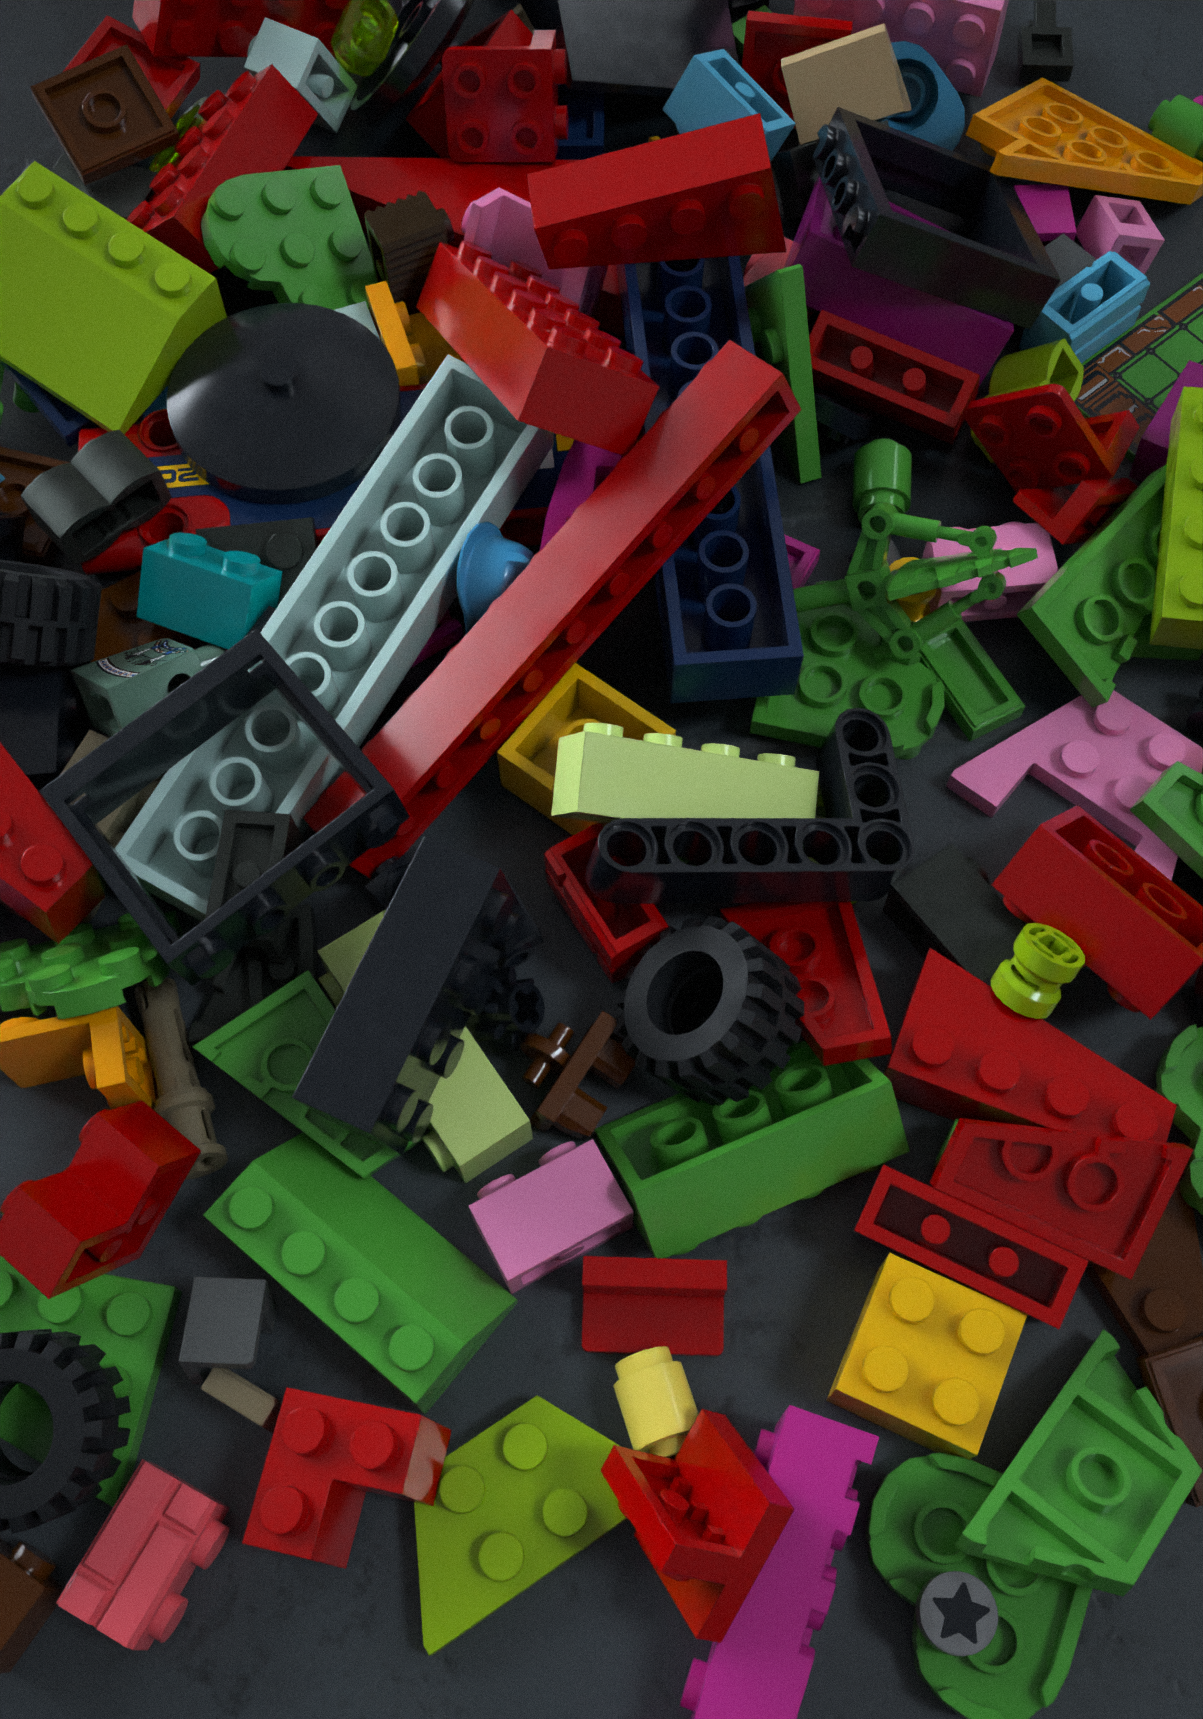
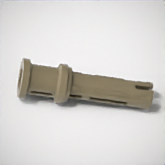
M165 978L157 987L149 986L148 982L145 981L142 983L143 987L137 986L135 988L134 997L141 1015L143 1032L157 1084L159 1098L156 1100L153 1110L201 1150L185 1180L206 1176L221 1169L228 1161L226 1148L217 1143L211 1114L216 1107L212 1094L208 1093L207 1089L201 1087L197 1077L195 1061L186 1024L182 1016L175 980Z

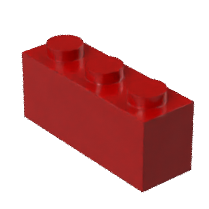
M821 310L809 335L813 386L826 392L832 391L859 406L954 445L965 421L963 413L968 404L974 401L978 394L980 375L830 312Z
M885 1164L881 1168L854 1231L1057 1329L1061 1327L1089 1262L1079 1255L941 1192Z

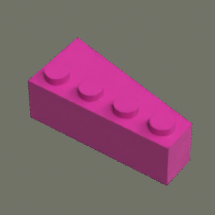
M789 1405L776 1423L774 1432L761 1428L753 1453L795 1510L722 1642L712 1643L707 1662L695 1657L693 1658L679 1705L692 1711L690 1719H797L815 1657V1648L809 1646L813 1630L818 1632L821 1630L836 1587L837 1568L831 1566L835 1550L842 1551L847 1536H851L860 1502L857 1500L858 1490L852 1488L856 1470L862 1462L872 1464L879 1436Z

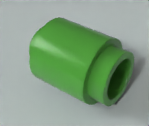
M1182 94L1177 95L1171 102L1165 99L1157 107L1148 124V129L1152 131V136L1203 162V106Z
M876 439L862 446L855 453L852 506L858 514L860 523H862L864 515L878 503H890L901 514H905L911 506L912 456L905 446L898 444L894 440Z

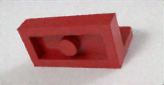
M1128 478L1083 480L1073 494L1065 487L1021 489L1012 501L1064 545L1086 542L1138 486Z
M583 1256L582 1348L585 1352L634 1354L646 1349L666 1346L669 1347L670 1353L673 1356L718 1357L722 1354L724 1350V1296L727 1291V1260Z

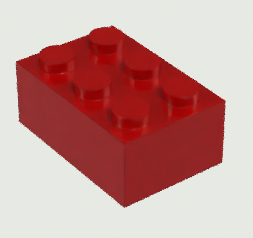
M1078 805L1040 824L991 884L1004 896V905L1016 917L1027 923L1049 925L1069 936L1085 955V963L1082 968L1088 966L1107 982L1109 994L1121 1006L1135 1013L1141 1011L1150 1020L1203 965V906Z

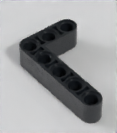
M863 708L847 709L837 718L816 755V768L819 771V784L826 818L616 819L606 824L597 838L586 866L585 879L588 888L596 897L605 902L616 904L848 902L881 899L889 893L891 885L900 878L915 855V844L892 740L886 723L876 713ZM677 856L691 860L696 866L685 864ZM743 856L749 857L750 859L754 860L758 865L751 864L750 862L746 861L743 858ZM611 857H620L628 861L631 866L620 865ZM808 857L815 859L819 864L814 863Z

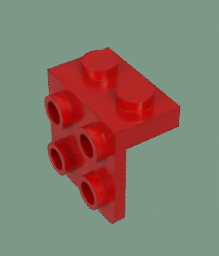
M534 30L530 46L448 47L442 56L448 153L451 159L456 162H555L559 140L568 139V106L558 105V84H566L567 56L566 49H556V30Z
M1047 384L974 400L968 404L963 413L964 419L1016 494L1021 489L1054 488L1079 484L1083 480L1113 478L1140 428L1130 410L1084 418L1067 390L1059 384Z

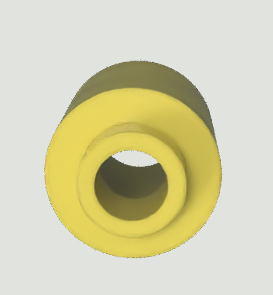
M660 1346L634 1353L616 1363L615 1370L619 1380L613 1387L633 1449L675 1459L699 1413L682 1363L680 1361H673L669 1347Z

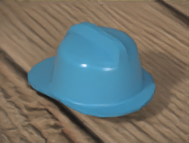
M907 41L891 42L911 103V111L886 119L888 120L889 127L953 151L959 144L965 127V108L958 92L935 59L920 45Z
M488 521L476 524L468 533L461 548L457 565V592L464 614L466 634L487 612L491 603L500 597L529 565L534 556L533 552L522 544L503 538L499 528Z

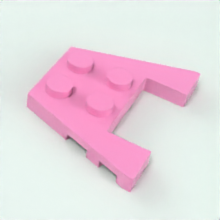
M1113 690L1107 703L1093 708L1082 695L956 768L950 775L946 787L992 818L1027 775H1031L1074 805L1080 806L1093 818L1137 847L1134 850L1136 853L1172 880L1178 855L1135 816L1130 809L1163 771L1175 762L1179 761L1201 773L1203 768V748Z

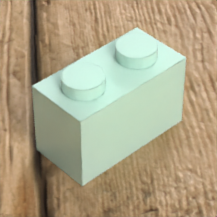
M265 17L258 35L250 42L244 68L254 76L273 64L318 113L313 124L337 133L358 87L357 84L319 38Z

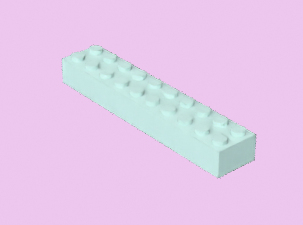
M447 354L260 632L358 748L458 594L457 565L461 548L468 533L476 524L486 521L491 522L499 529L501 528L554 445L553 432L517 421L468 364ZM260 660L258 663H256L254 666L248 669V672H250L252 669H254L256 666L262 663V661ZM275 689L167 770L115 849L148 892L202 922L206 916L225 809L291 814L303 836L309 826L303 819V816L318 801L323 791L331 786L344 770Z

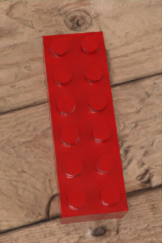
M461 240L459 248L439 242L416 305L419 311L517 421L622 456L627 455L635 445L660 387L641 370L644 361L620 349V340L598 330L600 323L578 312L580 305L559 295L561 289L542 279L543 273L538 269L517 260H511L508 268L491 260L493 254L490 251L467 241Z

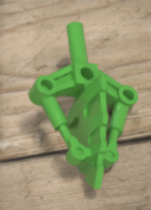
M881 502L874 505L862 519V531L845 579L793 589L796 611L799 613L851 602L852 610L856 611L889 644L891 652L896 657L910 659L919 652L925 641L960 620L962 612L984 599L995 600L999 598L1005 590L1006 579L998 570L1007 567L1013 568L1038 558L1036 548L993 549L997 541V535L995 530L989 526H979L973 532L941 526V521L901 514L894 505ZM891 534L934 543L938 541V538L955 541L960 545L969 546L972 551L912 560L891 573L888 561H886ZM982 577L978 588L955 603L949 600L917 622L911 621L896 601V599Z

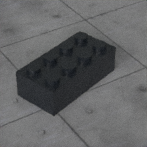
M425 836L423 837L292 1098L330 1122L403 1155L409 1141L413 1143L419 1141L432 1117L433 1104L429 1103V1100L440 1077L445 1079L450 1077L461 1058L464 1041L460 1039L463 1029L470 1015H479L491 996L494 978L490 974L501 952L508 954L513 949L522 931L524 917L520 915L522 907L501 868Z

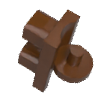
M602 1010L571 1056L564 1049L574 1035V1032L565 1024L558 1022L548 1038L531 1032L527 1033L520 1044V1048L532 1062L523 1074L522 1079L530 1086L538 1089L549 1072L557 1075L556 1080L531 1116V1125L543 1133L553 1125L562 1132L583 1141L590 1137L608 1107L579 1089L578 1085L589 1070L618 1089L635 1066V1059L626 1054L621 1044L624 1039L613 1033L617 1026L615 1018Z

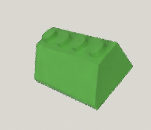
M804 1040L787 1048L785 1053L791 1058L784 1069L776 1066L769 1073L773 1081L762 1090L754 1085L749 1088V1097L735 1102L726 1097L723 1105H710L702 1099L698 1103L679 1093L594 1129L611 1172L634 1212L633 1222L654 1258H667L672 1255L690 1252L708 1239L736 1227L749 1226L757 1222L765 1214L797 1200L813 1198L829 1186L859 1173L877 1170L887 1161L909 1152L891 1081L867 1058L823 1066Z
M304 1132L253 1160L203 1214L227 1240L424 1414L429 1411L518 1303L514 1296L372 1176L364 1179Z

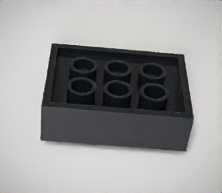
M518 0L535 30H556V49H566V85L568 89L670 97L694 55L724 49L739 64L727 0Z

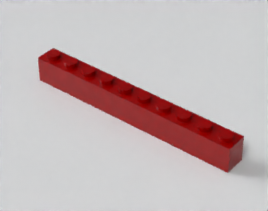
M729 340L715 357L702 367L698 376L673 404L660 414L656 423L631 451L617 462L614 470L589 498L575 509L571 518L547 545L533 556L529 565L505 592L491 603L487 612L463 639L449 650L445 659L421 686L407 697L402 707L379 733L365 744L361 751L394 788L410 818L399 826L397 833L387 843L367 850L349 864L351 867L371 879L374 871L384 861L394 856L400 858L406 853L802 409L781 371ZM344 771L331 786L323 791L318 801L303 816V819L317 833L364 797L365 794Z

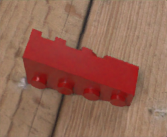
M760 113L527 174L534 231L549 270L787 252Z
M0 742V899L59 944L105 898V894L96 867Z
M929 948L917 975L892 1046V1054L889 1055L883 1072L892 1083L896 1099L953 1121L965 1118L1167 1142L1177 1107L1173 1102L1043 1019L1029 1018L1013 1011L1001 1002L994 994L991 986L932 948Z

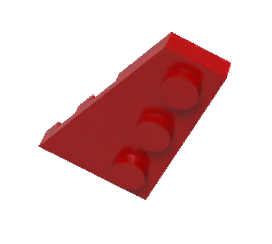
M851 901L756 902L720 909V917L727 923L733 921L744 928L790 966L789 971L798 978L802 989L796 996L804 1001V1016L796 1019L795 1024L802 1029V1037L823 1066L892 1054L891 1034Z
M960 1118L932 1175L930 1183L941 1192L1131 1280L1194 1149L1180 1143Z

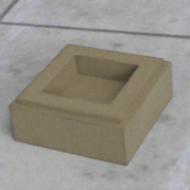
M213 1368L200 1389L269 1432L274 1433L282 1402L227 1368Z

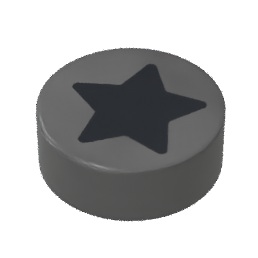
M961 1571L941 1573L928 1580L917 1597L915 1611L918 1627L925 1640L936 1650L951 1656H969L983 1650L993 1639L998 1625L997 1605L991 1591L977 1577Z

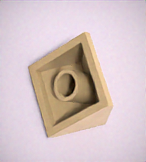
M885 23L781 59V68L800 145L819 140L818 131L824 124L829 125L837 107L876 122L911 111V103Z

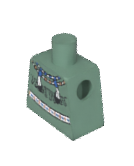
M163 638L70 671L91 725L112 737L223 654L225 649L210 643L194 650L169 638Z

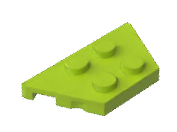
M536 1395L445 1457L434 1505L429 1506L414 1502L423 1646L429 1656L436 1654L627 1520L618 1507V1499L600 1471L612 1447L620 1445Z

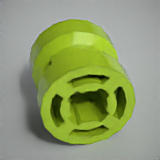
M1028 923L1023 927L1013 943V951L1015 953L1013 958L1005 959L992 976L991 988L1001 1002L1013 1011L1029 1018L1043 1019L1052 1013L1060 1001L1061 985L1063 983H1070L1084 965L1085 955L1081 948L1060 930L1041 923Z

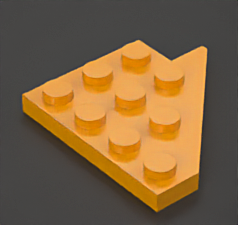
M1041 78L975 113L966 132V136L981 143V149L985 153L995 157L990 172L998 176L1191 205L1203 196V162L1190 157L1045 78Z

